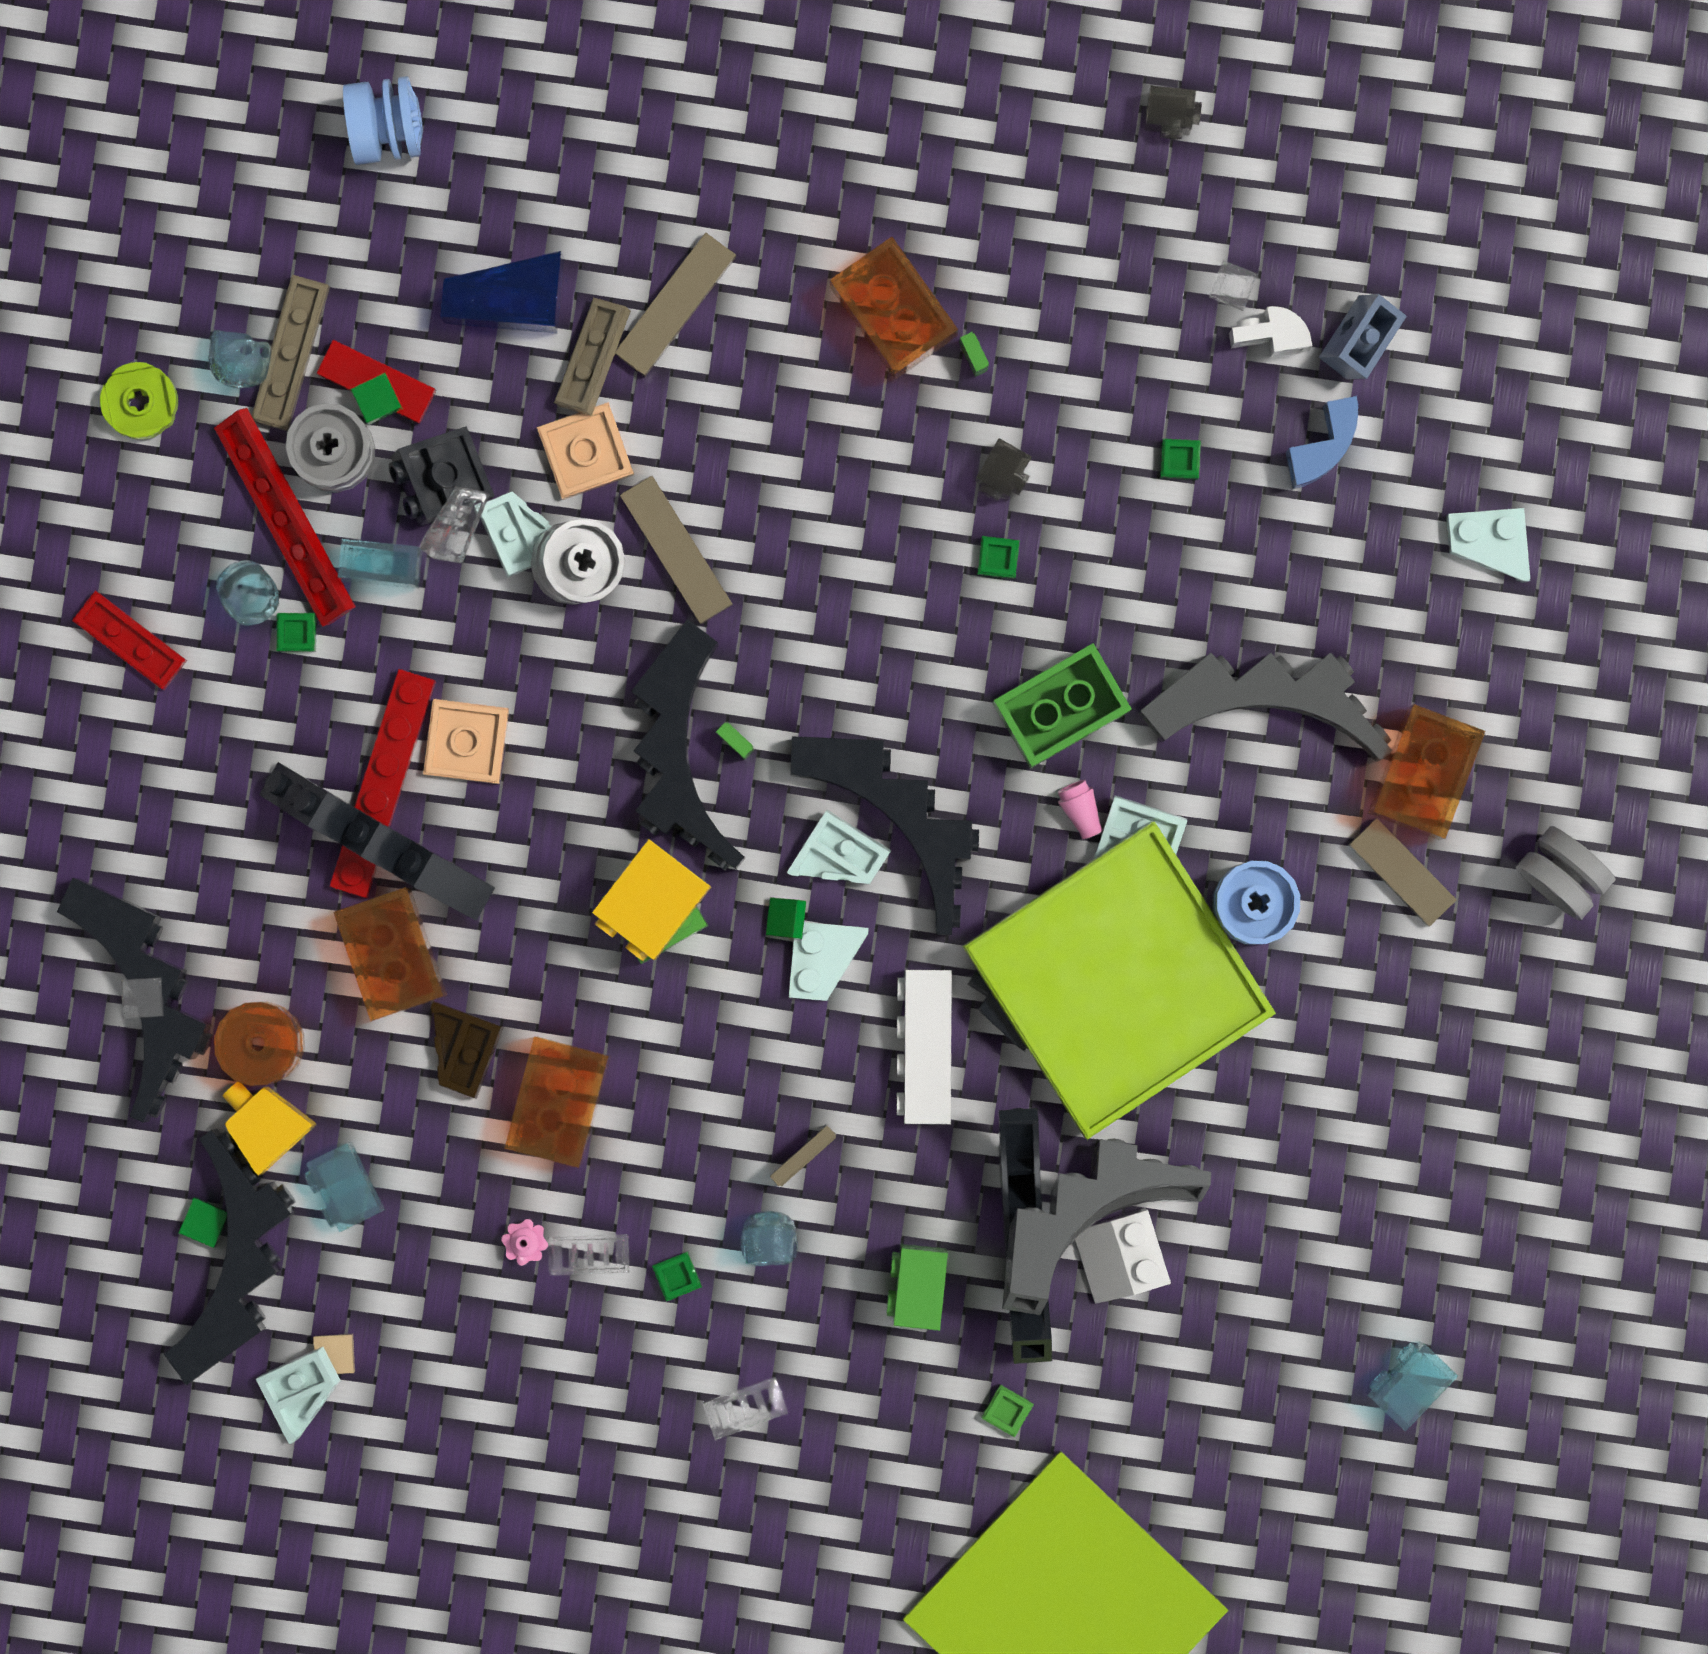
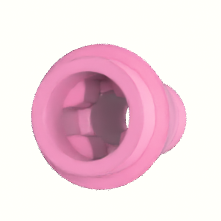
M1086 780L1077 781L1058 791L1060 797L1058 804L1079 831L1082 839L1090 838L1103 831L1098 816L1093 787H1088Z

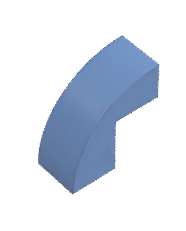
M1357 396L1328 401L1323 406L1329 440L1291 447L1286 451L1293 489L1304 487L1323 477L1346 453L1357 427Z

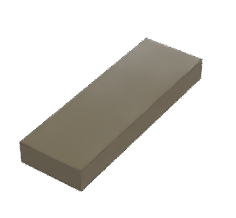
M593 297L554 401L557 406L592 416L631 312L626 306Z
M1377 818L1349 844L1352 850L1428 927L1457 901Z

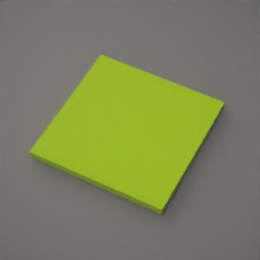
M1151 821L962 946L1081 1134L1087 1140L1276 1014L1155 821Z
M1060 1450L903 1617V1620L939 1654H1188L1229 1610Z

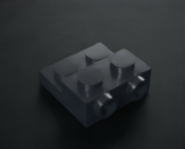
M467 426L399 448L391 456L393 462L389 463L390 476L395 484H402L407 496L403 498L405 513L410 520L416 519L419 527L452 516L457 511L489 501L495 497Z

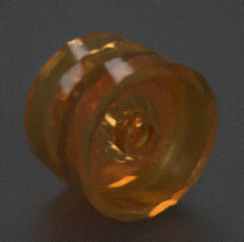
M272 1002L244 1003L230 1010L219 1022L214 1037L215 1056L222 1070L237 1082L249 1086L274 1084L289 1077L299 1066L305 1050L304 1031L297 1017L284 1006ZM262 1037L265 1041V1046L261 1051H258L259 1047H253L254 1038Z

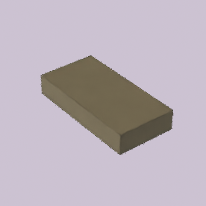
M827 1124L770 1175L771 1179L778 1186L782 1187L836 1139V1133Z

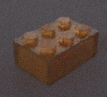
M890 237L830 279V289L895 380L957 337L958 328L893 237Z
M1415 704L1409 706L1368 814L1437 840L1446 839L1486 731Z
M405 887L333 912L370 1021H377L448 996L411 888Z
M534 1036L504 1148L580 1168L584 1160L611 1055Z

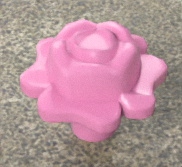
M525 1219L520 1224H509V1234L503 1235L501 1239L506 1247V1257L510 1260L516 1258L520 1266H524L529 1261L541 1260V1251L548 1247V1242L543 1237V1226L535 1225L533 1227V1222L530 1219Z

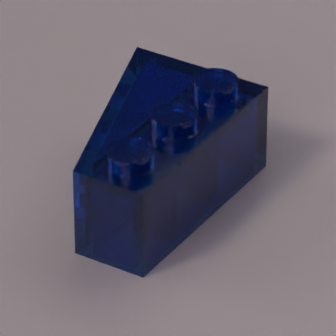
M562 251L445 278L440 317L445 324L558 334L564 269Z

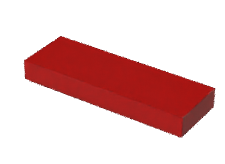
M332 340L316 373L318 376L350 391L352 388L386 373L403 408L395 413L418 424L421 423L437 391L435 388L335 340Z
M96 590L72 620L162 690L167 688L188 661Z

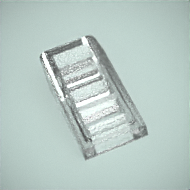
M456 486L426 532L419 548L433 559L463 563L489 494L485 491ZM464 499L472 500L469 506L462 505ZM459 513H463L461 518H457Z
M628 1234L548 1237L549 1275L629 1273ZM615 1242L616 1265H609L608 1243ZM593 1243H599L600 1266H594ZM562 1244H568V1267H562ZM577 1244H584V1266H578Z
M776 1376L703 1401V1407L715 1440L788 1413ZM768 1389L774 1406L773 1410L767 1411L761 1390ZM751 1394L754 1396L760 1413L755 1416L752 1415L746 1396ZM737 1399L745 1418L741 1421L737 1420L732 1401ZM721 1405H724L730 1425L724 1427L717 1409Z

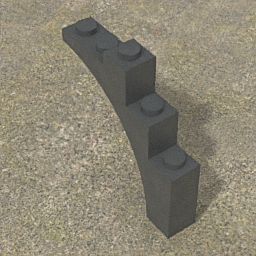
M1210 653L1138 713L1162 742L1184 727L1214 714L1245 708H1275L1307 715L1331 725L1361 746L1375 762L1381 761L1393 751L1388 746L1391 739L1384 729L1377 723L1372 726L1363 716L1367 710L1358 698L1353 694L1347 697L1344 693L1347 688L1355 683L1351 677L1354 671L1342 656L1339 655L1335 658L1331 653L1296 681L1291 677L1294 673L1293 668L1281 655L1275 658L1272 653L1268 654L1235 681L1231 677L1235 671L1222 655L1216 658Z
M1115 1138L1100 1139L1092 1155L1090 1179L1079 1173H1059L1051 1189L1049 1214L1044 1213V1211L1038 1208L1017 1209L1009 1228L1002 1309L1041 1315L1049 1298L1051 1280L1056 1264L1068 1246L1082 1232L1107 1215L1133 1205L1160 1200L1202 1202L1211 1185V1172L1200 1170L1193 1165L1174 1166L1163 1164L1161 1161L1151 1158L1139 1160L1137 1159L1138 1145L1127 1144L1125 1141Z

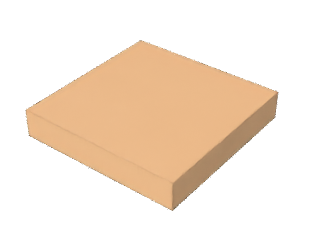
M609 402L596 406L592 416L576 413L537 427L563 500L634 475Z
M433 699L423 774L500 784L509 708Z

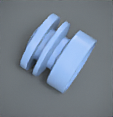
M408 76L398 78L399 95L395 96L390 79H383L382 97L375 98L369 82L346 84L343 86L346 126L352 157L356 165L380 162L382 144L389 143L395 160L402 158L401 141H406L410 158L420 156V143L423 135L421 112L418 98L411 87Z

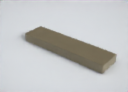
M705 232L617 348L615 355L646 377L735 260L736 254Z
M292 275L252 412V418L256 423L284 431L289 430L330 286L328 284Z
M653 476L648 477L620 495L700 625L733 605Z

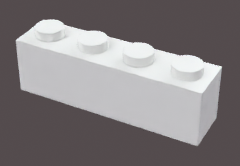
M905 970V978H898L897 1001H905V1016H897V1039H905V1054H897V1077H904V1093L897 1092V1115L904 1116V1124H951L952 970Z

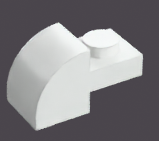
M1267 307L1264 312L1265 323H1260L1259 318L1244 319L1238 321L1237 327L1232 328L1229 332L1231 349L1269 343L1271 357L1308 352L1312 347L1310 332L1304 321L1294 312L1282 307Z

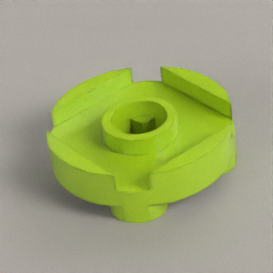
M133 362L118 367L101 390L100 407L105 420L123 436L137 440L153 438L174 423L175 414L178 409V394L175 385L163 371L150 364ZM141 391L143 396L149 397V403L145 404L142 411H138L137 407L129 405V400L135 398V392Z

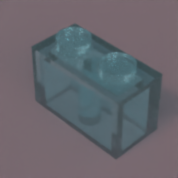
M342 539L338 577L344 582L419 589L423 551L417 546Z
M352 1142L346 1143L306 1163L309 1169L305 1173L306 1180L313 1193L320 1191L326 1204L321 1209L331 1228L337 1226L339 1232H342L385 1210Z
M1421 1341L1416 1345L1411 1342L1404 1347L1396 1357L1399 1363L1389 1373L1386 1370L1382 1371L1369 1385L1372 1391L1368 1394V1397L1405 1432L1458 1377L1446 1363Z

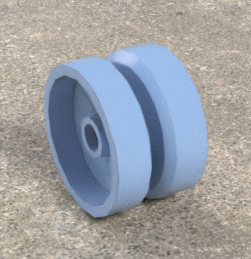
M1249 861L1231 868L1219 879L1213 893L1212 911L1229 938L1247 945L1268 944L1281 939L1294 927L1300 913V893L1295 880L1282 867L1268 861ZM1257 896L1261 899L1262 906L1259 910H1251L1248 903L1252 901L1250 897Z

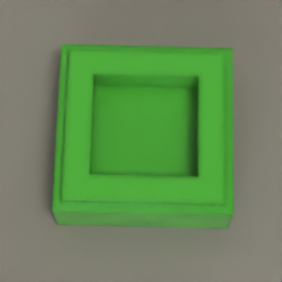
M970 332L960 337L959 344L974 376L977 377L987 372L989 362L975 333Z
M728 722L727 724L724 723L716 731L717 735L744 760L754 751L753 745Z
M1000 1384L981 1418L1015 1437L1034 1403Z

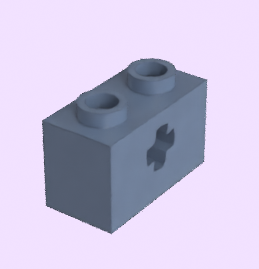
M1380 294L1358 295L1319 358L1345 379H1367L1407 316Z

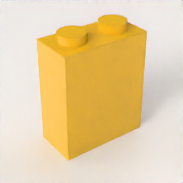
M648 839L592 912L599 918L595 925L612 938L617 932L626 938L629 943L625 948L643 962L647 956L656 960L711 889V886Z

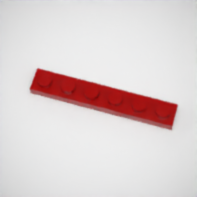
M248 408L237 410L214 427L319 622L322 627L330 625L356 606Z
M398 669L355 804L356 808L389 827L392 823L436 681ZM342 845L329 887L368 898L378 866Z

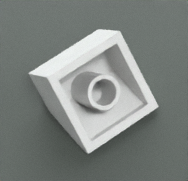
M1146 1208L1094 1223L1075 1239L1095 1304L1133 1296L1171 1284L1149 1211Z

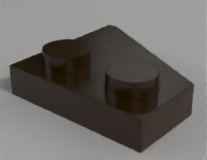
M433 1001L431 1011L434 1014L436 1037H434L435 1051L438 1054L439 1065L437 1066L439 1085L477 1099L504 1027Z

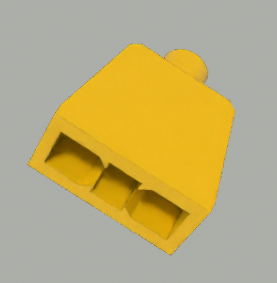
M237 1081L222 1095L236 1111L226 1121L225 1126L258 1176L270 1169L317 1125L311 1118L270 1087H263L253 1096L240 1081Z

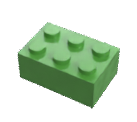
M1094 643L1000 696L992 703L1030 769L1132 710Z

